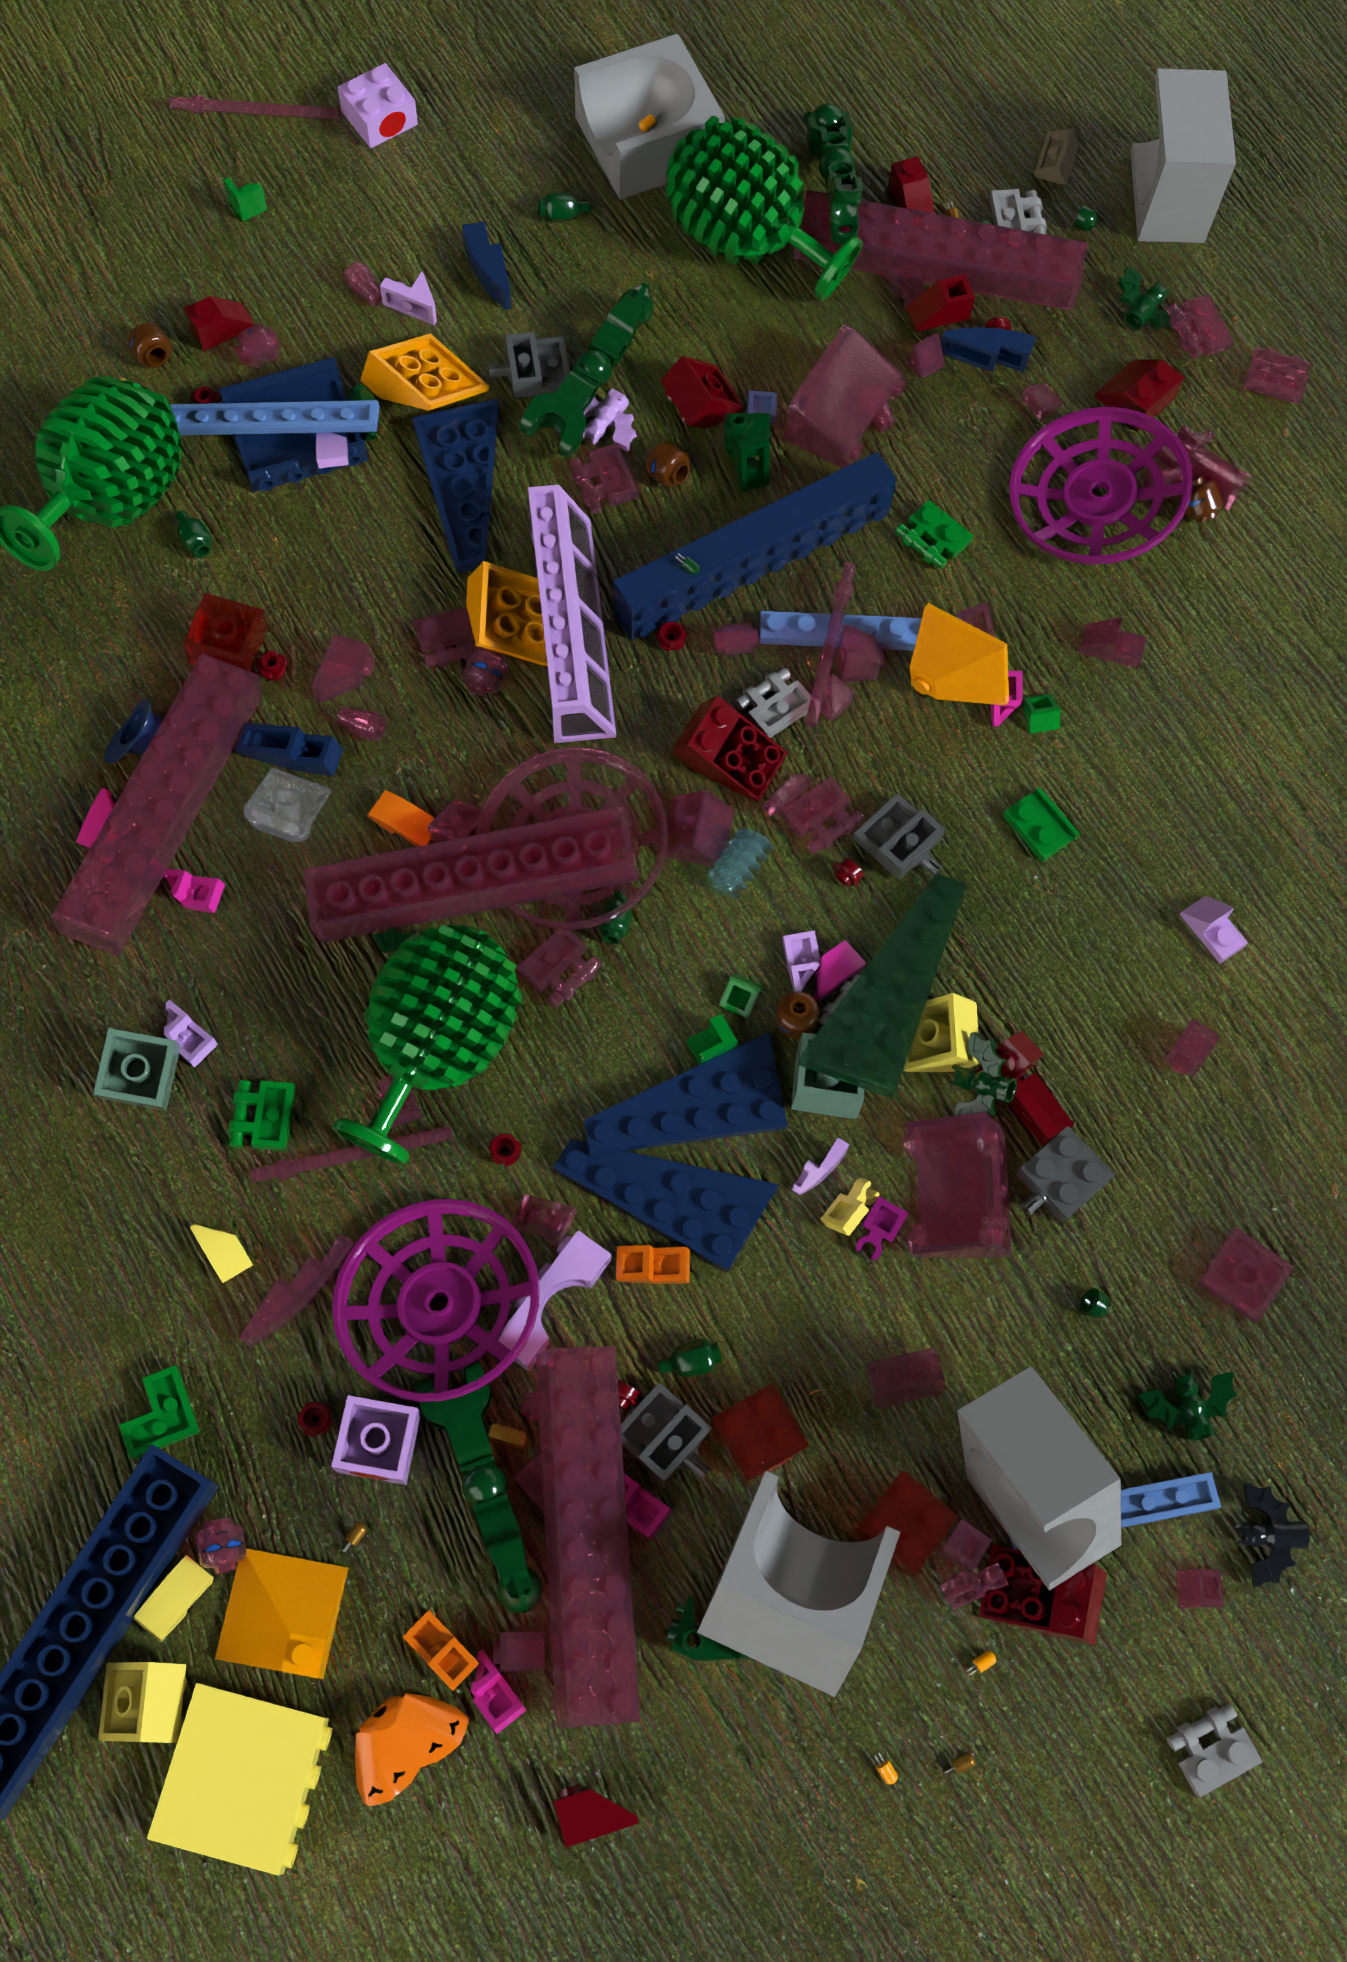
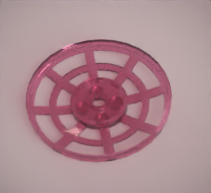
M582 747L551 750L528 759L510 771L492 790L484 804L476 834L477 859L480 869L496 898L504 907L518 917L534 925L558 930L591 928L609 922L613 918L626 913L653 886L662 869L668 845L666 814L658 793L645 775L621 757L606 751ZM567 762L568 781L550 785L533 796L519 784L527 776L540 769ZM580 762L605 765L623 773L628 778L615 792L599 783L581 780ZM637 786L645 793L653 806L658 821V830L640 833L636 816L626 802ZM581 791L600 795L609 801L597 812L592 808L581 805ZM510 792L523 806L512 822L508 839L489 838L494 815L503 799ZM568 792V806L558 808L549 813L540 805L543 801L555 795ZM618 809L623 813L630 828L629 835L612 836L607 821ZM531 813L541 823L535 840H519L522 826ZM577 836L583 840L581 846L577 849H568L565 846L567 840L571 837ZM659 843L653 869L646 882L638 890L626 879L630 876L636 865L640 846ZM630 848L627 862L619 874L607 865L612 849ZM488 851L508 852L511 868L518 881L522 884L508 895L503 892L493 875ZM518 853H537L543 867L529 878L521 866ZM598 874L609 883L594 893L581 896V880ZM551 876L568 881L567 897L551 894L541 889L540 886ZM615 890L629 899L622 906L605 915L579 921L580 905L599 901L612 894ZM532 893L537 898L548 903L567 906L566 922L539 918L523 910L517 904Z

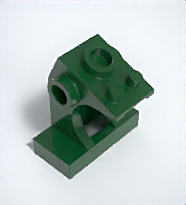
M726 413L724 426L725 451L737 472L738 486L741 492L770 484V441L768 439L771 437L770 413ZM760 455V460L754 459L752 457Z
M693 1596L686 1598L685 1603H677L674 1612L681 1615L679 1621L672 1619L665 1638L666 1641L671 1642L668 1651L690 1662L751 1659L740 1652L697 1633L699 1628L695 1623L693 1614ZM688 1635L696 1639L695 1648L688 1646L686 1642Z

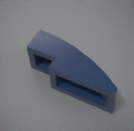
M485 222L463 224L464 247L474 274L497 303L505 310L511 309L510 287L501 243L489 245Z
M977 327L944 331L938 354L993 372L997 363L1024 373L1036 336L1000 328Z
M245 723L235 750L241 755L272 765L312 774L334 776L343 748L333 736L305 734L300 727Z

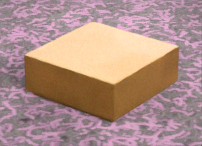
M497 1423L491 1425L488 1435L490 1441L524 1451L527 1442V1435L524 1431Z

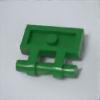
M929 499L909 517L908 525L912 527L911 530L904 524H901L895 531L903 539L902 543L908 548L913 547L923 555L922 559L929 565L933 563L940 570L948 562L942 556L943 553L953 560L972 542L974 537L972 533ZM924 537L925 539H927V540H928L930 543H932L933 545L930 546L929 544H927V543H926L924 540H922L921 538Z
M239 1080L237 1092L233 1093L232 1104L235 1105L233 1121H230L228 1126V1133L231 1134L229 1146L232 1148H242L244 1136L252 1135L251 1146L253 1149L287 1151L296 1089L295 1084L260 1080L259 1093H251L252 1082ZM256 1106L255 1121L246 1122L248 1107Z

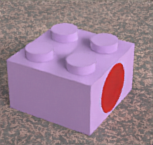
M386 63L337 87L341 112L370 149L418 125L415 99Z
M348 1395L331 1467L336 1473L406 1485L421 1418L419 1409Z

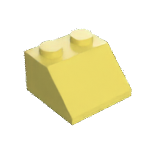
M951 993L900 1008L903 1071L955 1072L956 1070L952 1069L953 1065L963 1068L981 1065L975 1057L967 1052L970 1033L978 1032L976 1002Z
M156 1662L107 1663L98 1741L177 1743L183 1723L181 1713L183 1693L187 1683L185 1676L186 1664Z

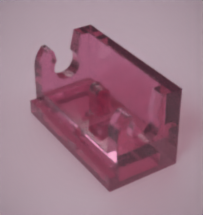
M935 1347L867 1363L868 1385L872 1386V1401L875 1409L942 1394L945 1377Z

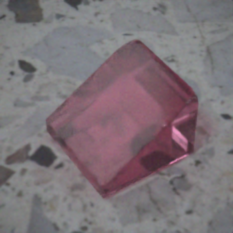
M937 333L913 346L909 365L921 378L929 376L944 366L940 338Z
M1045 383L1028 386L1024 390L1022 401L1040 420L1063 405L1061 400Z
M832 673L812 697L817 702L816 709L832 722L853 702L854 691Z
M1193 1569L1176 1573L1179 1605L1181 1608L1224 1607L1220 1570Z

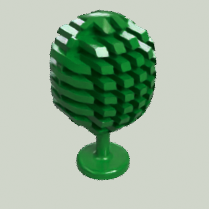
M712 115L705 122V129L701 130L700 127L693 131L692 128L674 146L666 170V193L668 202L671 201L673 220L677 227L682 225L684 233L694 237L704 248L709 247L711 253L719 258L725 255V263L730 264L739 263V256L744 259H751L752 263L758 265L764 258L765 253L769 252L770 255L776 251L778 252L790 243L824 269L815 286L814 294L819 300H826L849 272L862 249L863 241L858 237H851L834 254L799 228L805 205L803 206V182L798 176L799 163L795 155L788 157L787 148L782 144L776 145L773 137L767 133L761 134L760 128L755 124L751 123L745 126V118L731 117V124L727 121L719 123V118Z
M97 376L84 382L85 384L76 387L70 392L71 394L64 397L44 420L42 427L39 429L35 444L37 470L40 472V479L49 501L35 515L16 505L0 507V544L5 550L29 568L38 571H50L59 562L61 552L58 541L49 528L65 512L69 513L72 517L89 523H99L109 528L131 524L135 521L133 519L144 515L148 509L155 505L173 484L182 457V444L178 423L164 395L152 392L147 387L133 381H121L110 376Z
M441 924L438 928L431 927L421 931L420 935H411L399 946L397 951L389 956L387 963L377 974L374 986H372L369 995L370 1005L364 1010V1022L369 1026L367 1034L369 1043L372 1045L370 1049L376 1052L378 1056L376 1058L393 1080L368 1126L347 1118H339L335 1121L332 1129L357 1146L395 1164L406 1166L410 1155L404 1147L388 1138L387 1134L411 1088L428 1091H438L440 1088L447 1087L454 1088L466 1083L467 1079H472L489 1068L487 1065L493 1062L499 1055L502 1046H505L517 1016L515 1009L522 1005V993L518 988H515L518 985L514 971L517 965L507 959L508 955L498 942L488 933L478 928L448 924L447 927Z

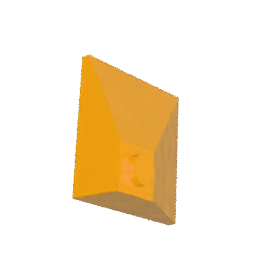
M431 333L369 351L360 379L380 399L428 411L487 392L490 388V385Z
M483 561L468 577L466 606L476 646L547 666L538 578Z
M928 603L924 608L910 664L911 686L917 692L927 694L938 700L1006 705L1009 702L1007 643Z
M242 1548L215 1659L323 1680L348 1567Z

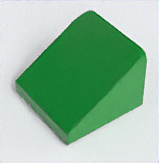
M1051 694L1022 698L1021 703L1031 733L1059 729L1061 709Z
M733 974L730 976L718 1006L748 1019L763 986L738 974Z

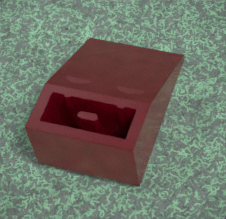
M718 695L699 705L671 753L694 771L756 803L760 801L788 754L786 750Z
M992 1545L979 1617L1056 1638L1095 1646L1107 1572L1096 1564H1091L1056 1587L1048 1590L1020 1550Z

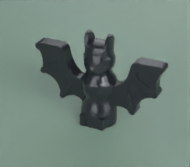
M1246 1483L1244 1485L1246 1506L1262 1512L1267 1516L1269 1522L1265 1525L1253 1522L1249 1524H1234V1528L1241 1530V1541H1237L1236 1545H1250L1252 1547L1267 1545L1271 1548V1553L1267 1558L1252 1563V1584L1254 1587H1260L1265 1582L1276 1584L1280 1582V1575L1284 1569L1296 1565L1290 1555L1291 1548H1308L1310 1541L1309 1528L1305 1521L1290 1522L1287 1519V1510L1290 1504L1277 1500L1272 1494L1270 1486L1258 1488L1251 1483Z

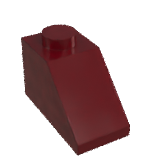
M916 156L892 163L888 189L908 229L911 230L935 223L929 177L919 157Z
M209 296L184 308L190 330L203 351L256 328L254 321L240 302Z
M581 1783L559 1790L561 1798L554 1800L566 1848L639 1824L636 1814L592 1789L582 1791Z

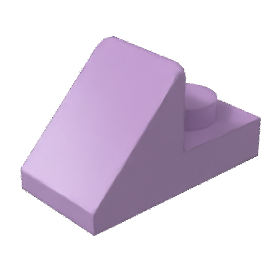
M423 272L420 273L412 288L400 281H393L385 277L380 285L383 305L431 325L436 324L435 302Z
M1204 896L1183 910L1180 915L1220 964L1243 949L1248 942L1228 919L1234 910L1233 907Z

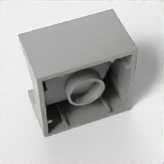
M679 34L574 67L575 118L619 200L667 184L666 170L672 150L677 142L692 128L693 131L700 127L701 130L705 129V122L712 115L719 118V123H725V116ZM657 112L661 113L655 118L657 123L648 131L643 132L640 130L639 122L649 113L652 115Z
M1158 68L1155 75L1159 139L1145 143H1133L1130 150L1138 241L1205 243L1236 165L1227 71Z
M1032 1366L958 1410L966 1477L1048 1590L1056 1587L1121 1546V1479Z
M765 1471L743 1519L697 1633L835 1697L862 1649L900 1532L886 1526L878 1536L862 1542H840L819 1536L801 1526L786 1512L777 1493L779 1476Z

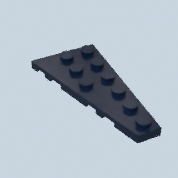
M499 398L412 417L456 574L475 570L483 561L486 562Z
M768 1032L585 1119L584 1130L588 1155L785 1130L787 1121L770 1034Z
M570 1139L553 1166V1171L682 1247H688L692 1253L728 1273L779 1184L627 1151L589 1156L587 1143Z

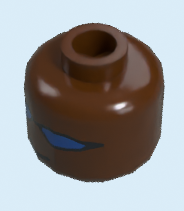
M154 323L140 324L130 333L128 338L129 349L138 362L146 368L160 367L171 357V342L162 329Z
M667 442L661 443L649 451L646 459V471L652 479L668 488L685 482L690 474V460L685 452Z
M1199 475L1192 478L1191 497L1185 516L1190 520H1195L1196 523H1201L1219 514L1218 510L1222 507L1223 500L1216 481L1213 479H1203V476ZM1182 494L1179 495L1180 503H1181Z
M800 991L788 993L778 1003L775 1015L776 1026L782 1034L793 1039H800L802 1032L811 1034L816 1027L819 1017L818 1004L807 993Z

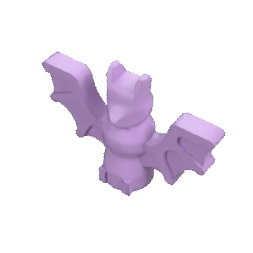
M612 388L603 402L598 401L594 396L584 412L585 418L594 416V419L587 424L583 439L589 438L592 440V445H595L604 436L606 428L615 426V432L612 437L614 445L625 451L630 450V443L637 435L636 431L631 427L634 421L633 414L627 415L623 413L629 406V401L625 394Z

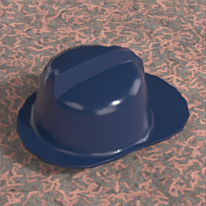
M143 699L136 706L130 718L111 739L104 754V761L106 763L116 762L126 752L137 755L148 754L156 750L169 730V724L150 710L151 705L148 699Z

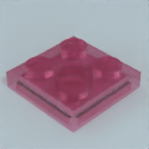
M1235 1227L1197 1284L1256 1324L1260 1321L1294 1267Z

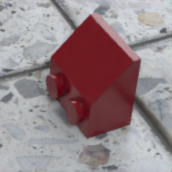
M682 355L660 380L666 389L665 394L667 398L680 411L679 416L681 420L690 427L696 426L707 429L724 421L726 413H742L745 410V407L717 365Z
M1163 359L1133 360L1098 390L1094 397L1106 407L1126 408L1139 411L1154 418L1176 398L1184 376ZM1130 425L1137 432L1141 430L1139 427Z

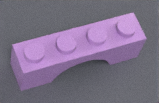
M579 1230L573 1237L567 1235L556 1250L559 1256L552 1265L547 1262L538 1273L540 1297L535 1325L526 1345L514 1360V1362L528 1372L549 1345V1337L541 1323L542 1311L549 1298L566 1287L581 1286L591 1289L611 1262V1253ZM530 1296L517 1300L514 1307L518 1310L510 1320L508 1319L500 1337L497 1339V1341L510 1350L518 1341L526 1324L530 1308Z

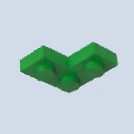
M177 1365L142 1378L153 1412L119 1425L131 1460L144 1456L151 1444L162 1449L201 1433Z

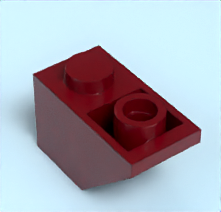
M966 274L938 280L908 304L906 310L915 332L969 320L975 295Z
M1023 1031L1007 1038L995 1050L1000 1057L1006 1059V1062L1000 1069L1001 1075L1016 1080L1021 1079L1045 1055ZM982 1065L976 1070V1072L983 1071Z

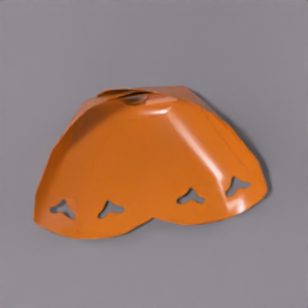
M402 1693L399 1696L386 1699L356 1731V1785L363 1803L373 1806L391 1801L412 1783L421 1767L436 1763L449 1755L461 1744L468 1726V1717L457 1707L431 1696ZM385 1707H387L386 1711L382 1716L377 1718L374 1717ZM459 1721V1724L455 1726V1733L452 1735L450 1723ZM433 1742L443 1744L442 1747H436L433 1752L429 1753ZM405 1771V1774L399 1776L397 1782L393 1783L394 1773ZM372 1786L383 1790L382 1793L375 1792L372 1796L368 1795L372 1790Z

